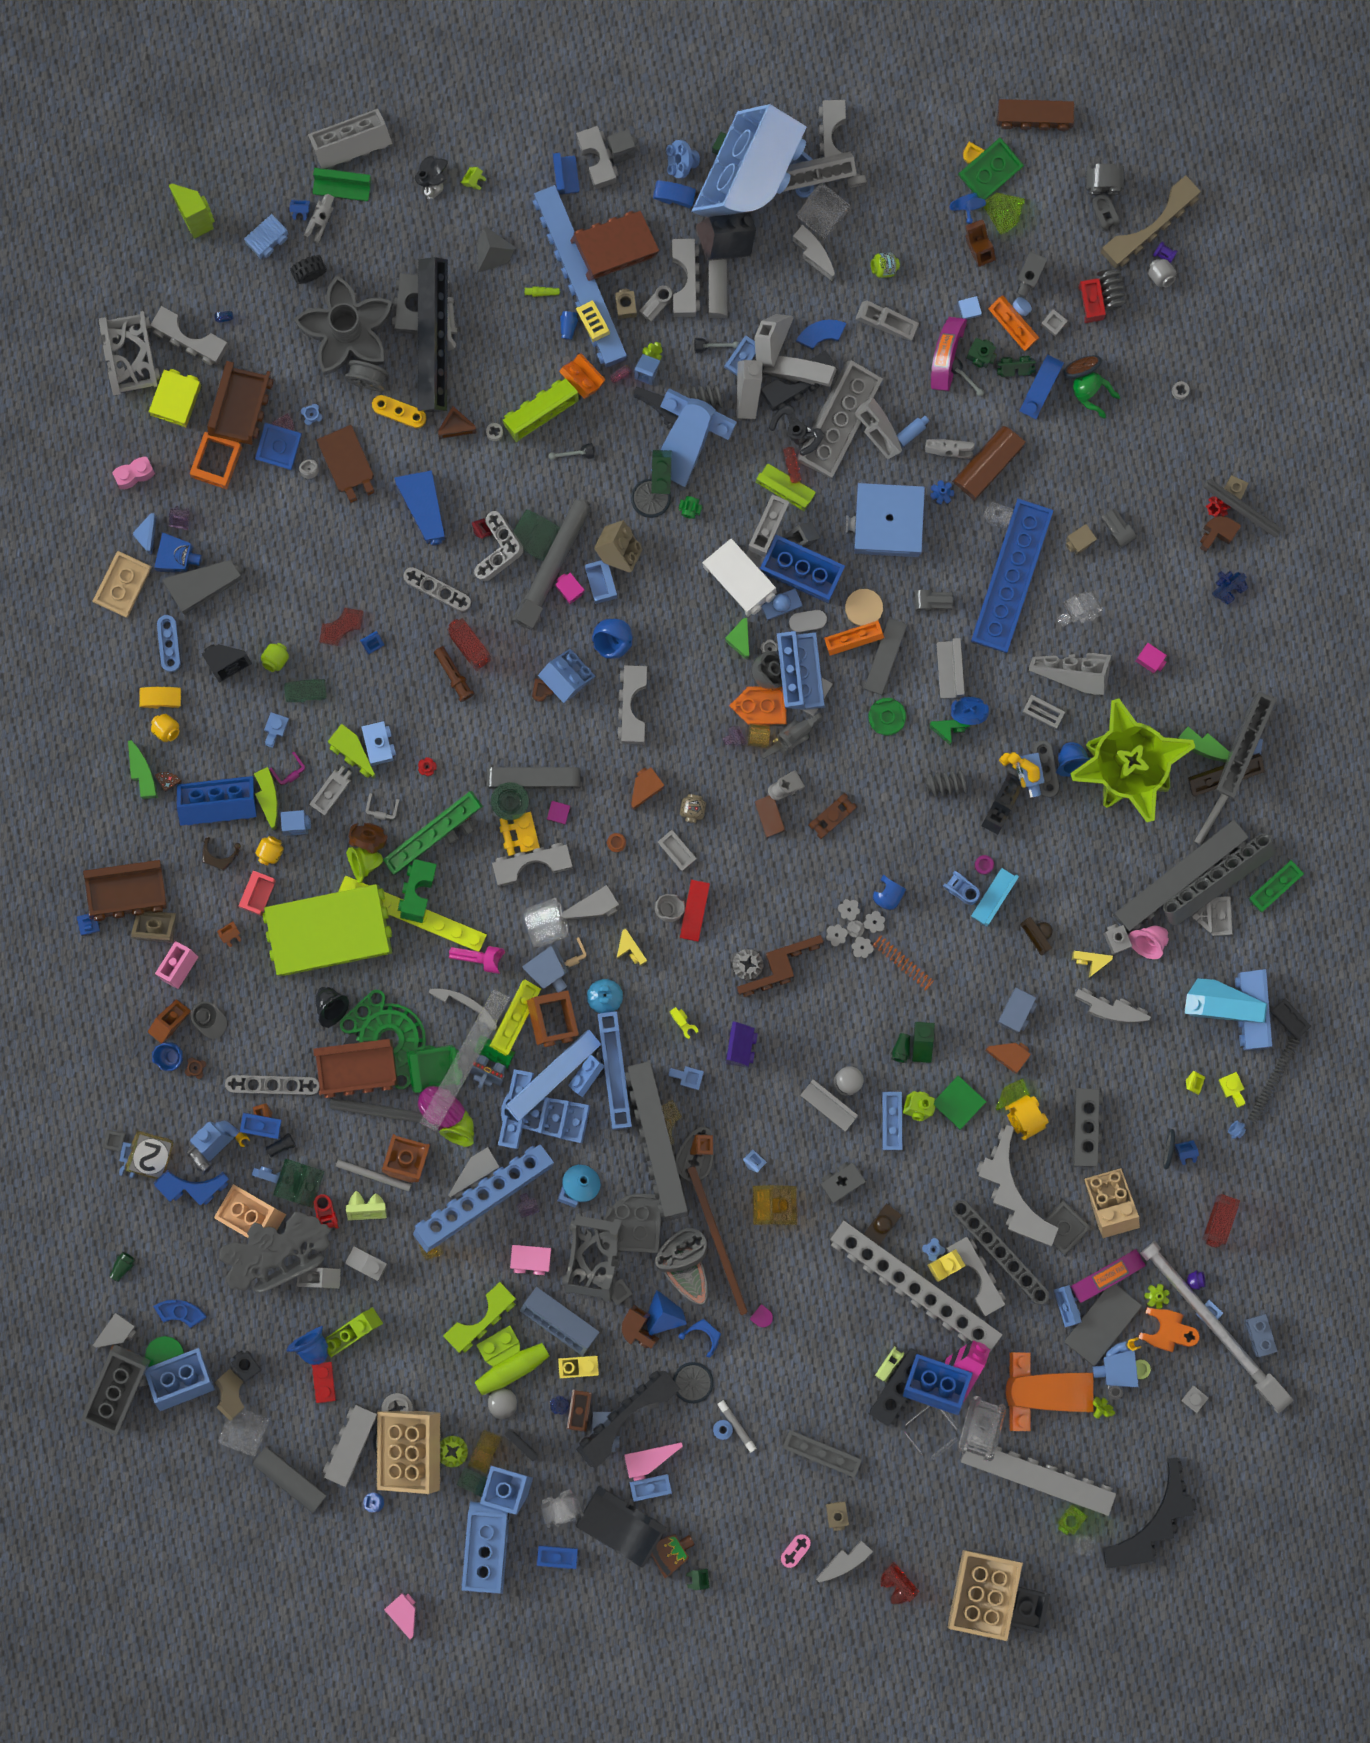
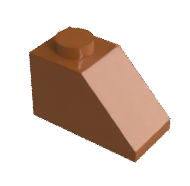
M645 767L637 773L638 777L635 778L631 802L633 810L664 789L665 785L652 767L649 769Z
M176 999L155 1018L148 1033L161 1044L172 1036L190 1014L191 1010Z
M1017 1043L988 1046L985 1050L1015 1074L1031 1055L1028 1052L1029 1048L1022 1043L1019 1045Z

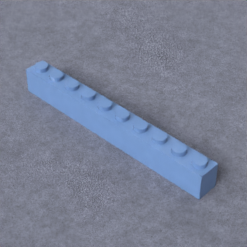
M554 185L534 193L535 200L532 201L536 211L540 210L542 217H539L543 228L547 227L548 241L550 245L554 244L556 248L554 255L557 262L561 261L563 265L561 271L564 279H569V291L572 296H576L578 301L575 302L576 307L578 308L593 300L610 331L609 335L595 342H592L590 338L593 347L597 346L599 353H597L600 364L604 363L607 368L627 360V355L595 279L588 281L586 277L588 269L576 243L572 244L570 241L575 231L556 186ZM590 307L582 312L583 314H586L592 311L593 309L592 307ZM593 314L589 317H586V320H589L595 317L596 315ZM596 320L590 323V327L599 323V321ZM600 326L592 331L596 332L602 329V327Z

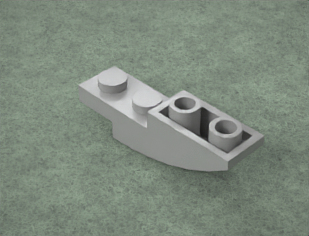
M1085 988L1076 990L1073 998L1090 1006L1087 1013L1104 1020L1119 1023L1147 1022L1151 1018V1016L1147 1015L1148 1012L1140 1007L1135 1009L1130 1006V1002L1121 998L1120 1000L1116 999L1113 1005H1110L1109 1000L1103 997L1098 999L1092 996L1093 993Z

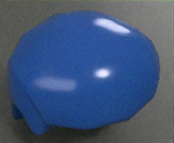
M164 1042L153 1050L152 1061L161 1070L173 1071L180 1067L183 1061V1053L177 1044Z

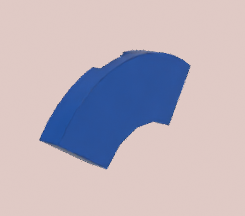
M838 320L818 321L804 329L796 342L813 350L817 344L824 340L839 341L846 323Z
M167 1300L153 1306L163 1323L169 1320H180L192 1328L207 1318L205 1313L197 1306L182 1300Z

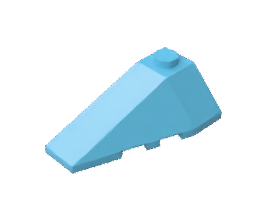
M1197 978L1187 994L1185 1014L1193 1017L1265 1023L1267 1003L1217 980Z

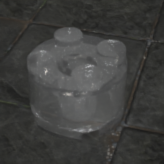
M571 1489L560 1493L561 1496L558 1498L548 1497L542 1500L540 1510L547 1529H551L553 1524L557 1528L577 1520L576 1516L579 1514L580 1517L584 1516L577 1494L572 1493Z

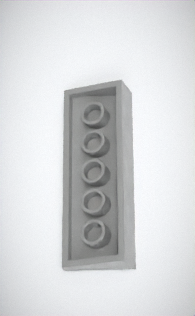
M852 360L847 361L812 429L819 428L823 431L824 437L822 442L813 452L805 456H801L799 452L795 461L832 478L861 423L855 412L861 404L875 396L883 378ZM815 438L807 439L801 449L808 447Z

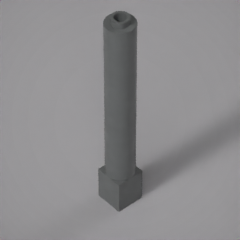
M579 498V500L574 499L525 599L521 601L512 619L517 624L527 629L534 627L543 609L542 605L591 510L587 500Z

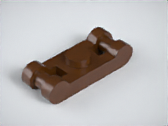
M846 793L842 794L808 825L818 833L817 836L820 839L825 837L857 808L855 803L852 804L850 802L849 796ZM841 804L847 808L844 812L838 808ZM824 821L828 826L823 828L819 823Z

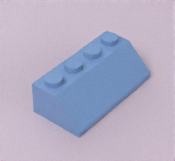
M1266 969L1241 972L1235 978V988L1267 1003L1265 1023L1238 1021V1026L1242 1027V1035H1239L1240 1046H1243V1051L1268 1049L1272 1047Z

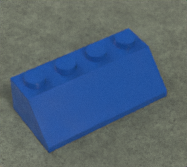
M775 535L760 567V571L770 578L829 604L845 565Z
M248 776L177 784V812L180 826L257 817L254 777Z

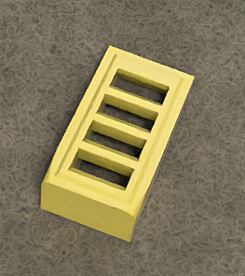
M593 300L576 308L592 342L610 334ZM592 307V311L583 314L582 311ZM593 314L596 315L595 317H593V318H591V319H589V320H586V317H589V316H591V315H593ZM596 320L599 321V323L590 327V323ZM600 326L602 327V329L596 332L592 331Z

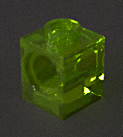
M1070 1504L1056 1523L1060 1525L1058 1529L1065 1535L1069 1533L1074 1535L1088 1516ZM1070 1515L1076 1519L1075 1524L1071 1527L1066 1524V1518Z

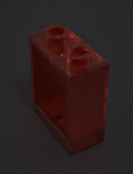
M463 618L460 620L455 619L448 625L449 637L475 671H478L491 661L490 653Z
M1224 1194L1217 1195L1202 1240L1207 1241L1206 1245L1214 1248L1226 1245L1241 1200Z

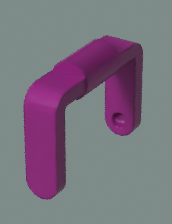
M295 752L292 754L301 765V768L293 771L284 780L281 781L272 767L269 769L280 785H285L289 781L290 783L300 777L299 774L305 771L304 764Z

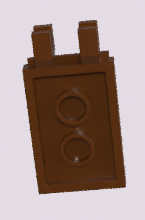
M352 425L316 439L339 492L345 491L350 503L357 501L353 491L355 486L363 484L368 496L375 493L370 482L374 475Z

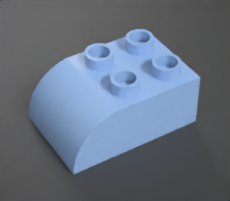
M771 104L737 111L692 212L710 217L753 211L766 205L773 199L776 193H782L787 187L791 176L786 171L791 160L798 159L804 151L806 141L802 139V136L807 126Z

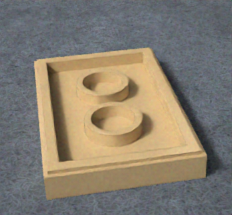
M117 551L92 602L128 618L152 566Z

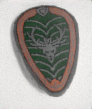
M686 1245V1249L691 1251L692 1247ZM681 1249L677 1250L678 1254H680L681 1256L684 1255V1252ZM662 1259V1264L664 1266L667 1265V1261ZM702 1262L682 1271L664 1272L672 1285L686 1299L697 1305H704L706 1303L708 1285Z

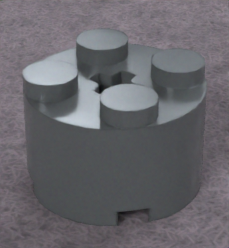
M1095 164V168L1092 169L1091 165L1087 166L1086 190L1089 191V195H1101V192H1108V195H1120V192L1124 190V166L1121 165L1120 168H1117V164Z

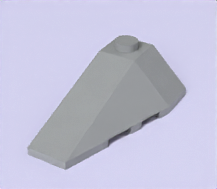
M1086 653V658H1075V654H1070L1064 659H1059L1055 655L1032 657L1029 671L1084 693L1104 695L1108 684L1111 655Z

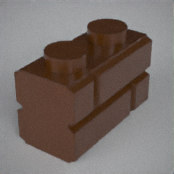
M572 1391L567 1429L586 1432L592 1397L591 1392Z

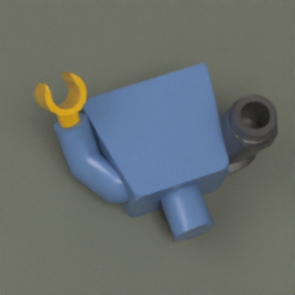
M210 1121L191 1138V1146L187 1156L191 1157L198 1171L207 1174L212 1169V1165L209 1162L234 1137H236L241 1147H245L241 1142L243 1139L248 1141L250 1139L246 1133L239 1132L237 1128L227 1121L216 1123Z
M1133 1338L1116 1344L1107 1351L1106 1357L1103 1358L1104 1366H1093L1094 1378H1106L1108 1396L1111 1399L1117 1400L1123 1396V1386L1138 1387L1135 1350L1140 1349L1141 1346L1136 1347L1134 1341L1139 1340V1338Z

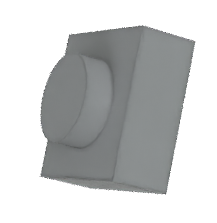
M1053 309L1043 320L1041 326L1056 336L1068 321Z
M1192 1386L1181 1401L1197 1413L1209 1398L1195 1386Z

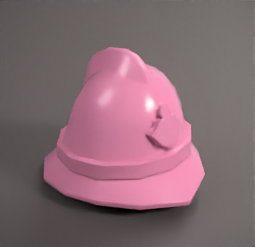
M1151 926L1131 931L1128 935L1132 948L1138 954L1149 959L1161 958L1164 946L1169 941L1167 929L1160 926Z

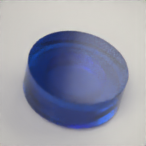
M232 311L214 314L216 322H227L234 319Z

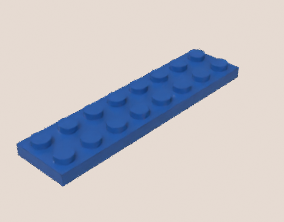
M1017 499L971 642L1004 653L1008 652L1054 510Z

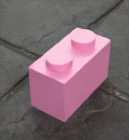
M175 941L155 974L165 983L179 989L198 956L191 949Z
M512 1245L510 1269H514V1273L526 1274V1270H532L534 1275H545V1272H549L551 1248Z

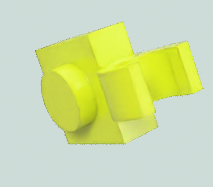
M675 1007L670 1011L671 1016L682 1029L687 1039H690L687 1033L689 1029H693L696 1034L698 1033V1028L695 1025L687 1024L686 1019L688 1017L682 1009L678 1011Z
M1237 1072L1218 1080L1226 1098L1232 1096L1237 1108L1246 1104L1240 1094L1244 1087Z

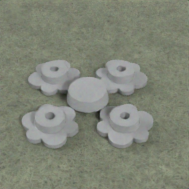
M845 899L843 904L838 906V911L841 913V918H847L851 922L848 924L847 930L839 924L835 925V927L829 926L826 939L831 941L832 946H838L840 943H845V937L848 934L852 937H857L855 943L851 945L852 949H854L853 955L855 957L862 956L867 958L874 948L870 944V939L864 940L861 937L864 927L870 929L871 933L883 931L885 918L881 916L880 912L874 911L872 914L866 915V921L863 925L860 921L855 920L856 915L860 913V909L857 908L858 902Z

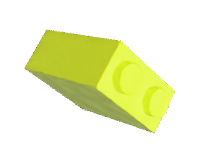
M173 369L169 371L164 370L149 409L150 415L187 428L202 386L198 378L191 375L187 377L182 376L179 371Z

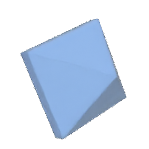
M753 1149L743 1159L747 1168L758 1172L767 1163Z

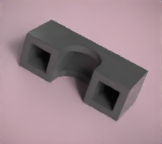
M400 273V279H396L395 290H398V298H394V309L397 310L396 316L392 317V327H395L396 333L418 335V312L410 311L406 307L410 299L418 298V275Z

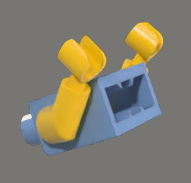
M1015 752L1011 754L1004 753L999 761L1004 766H1007L1009 763L1013 765L1012 767L1018 772L1021 786L1028 787L1030 798L1040 796L1039 784L1044 783V776L1039 753L1019 756Z

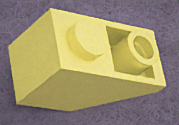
M598 1356L558 1359L560 1378L599 1375Z

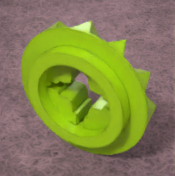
M448 1436L442 1439L440 1442V1462L447 1467H457L464 1463L468 1455V1448L464 1440L457 1436ZM447 1444L451 1448L459 1446L456 1451L458 1459L453 1455L445 1457L449 1452Z

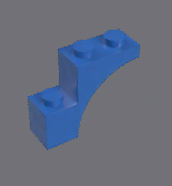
M167 1170L154 1182V1185L169 1202L172 1199L175 1201L183 1195L182 1190L185 1189L199 1205L202 1203L206 1205L214 1198L212 1194L217 1190L222 1191L228 1185L227 1181L229 1178L222 1172L210 1180L192 1182L183 1180Z

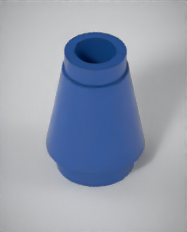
M562 312V316H560L562 339L572 340L579 319L577 318V313Z

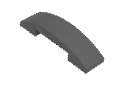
M889 618L883 634L884 639H881L864 689L882 695L907 624Z

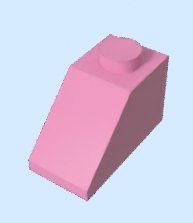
M402 1593L384 1610L406 1636L411 1639L414 1636L416 1613L414 1604L416 1602L409 1594L405 1596Z

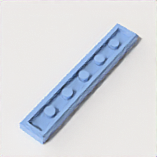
M590 1030L584 1032L505 1105L517 1121L521 1120L592 1054L601 1043Z

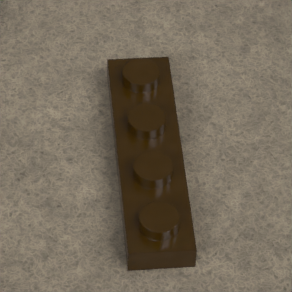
M1260 753L1252 755L1242 780L1265 772ZM1225 765L1188 777L1193 797L1217 789Z

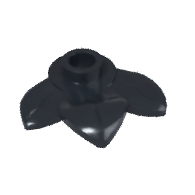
M433 156L425 158L415 175L416 183L422 187H427L430 184L439 185L446 181V177L442 172L446 168L448 161L441 158L434 160Z

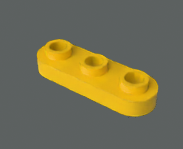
M384 395L376 396L372 401L374 412L413 428H421L426 423L425 413L418 411L416 407ZM382 401L385 403V405L383 407H379L378 403ZM398 408L403 410L400 414H397L395 411ZM419 415L420 419L416 421L413 417Z

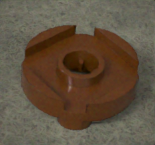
M359 823L351 826L348 836L351 846L366 849L369 853H377L379 849L385 847L388 836L383 834L384 830L381 827L371 823H364V826H358Z

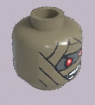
M688 794L687 797L682 799L680 815L685 818V822L696 823L697 820L704 818L706 802L702 800L703 797Z

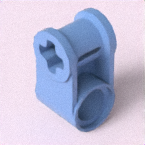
M956 871L953 872V876L948 883L943 885L948 892L968 905L975 904L979 899V889ZM973 891L976 894V898L969 900L965 893Z

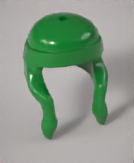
M1096 372L1076 378L1073 382L1076 398L1087 409L1098 412L1101 418H1106L1104 410L1089 402L1088 399L1094 396L1101 385L1106 387L1113 398L1120 399L1119 394L1113 390L1109 381L1102 378Z

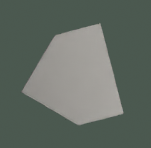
M1230 896L1216 897L1192 916L1213 936L1233 935Z

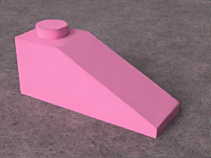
M682 1442L625 1454L629 1478L633 1477L634 1481L645 1479L646 1474L652 1472L683 1447Z

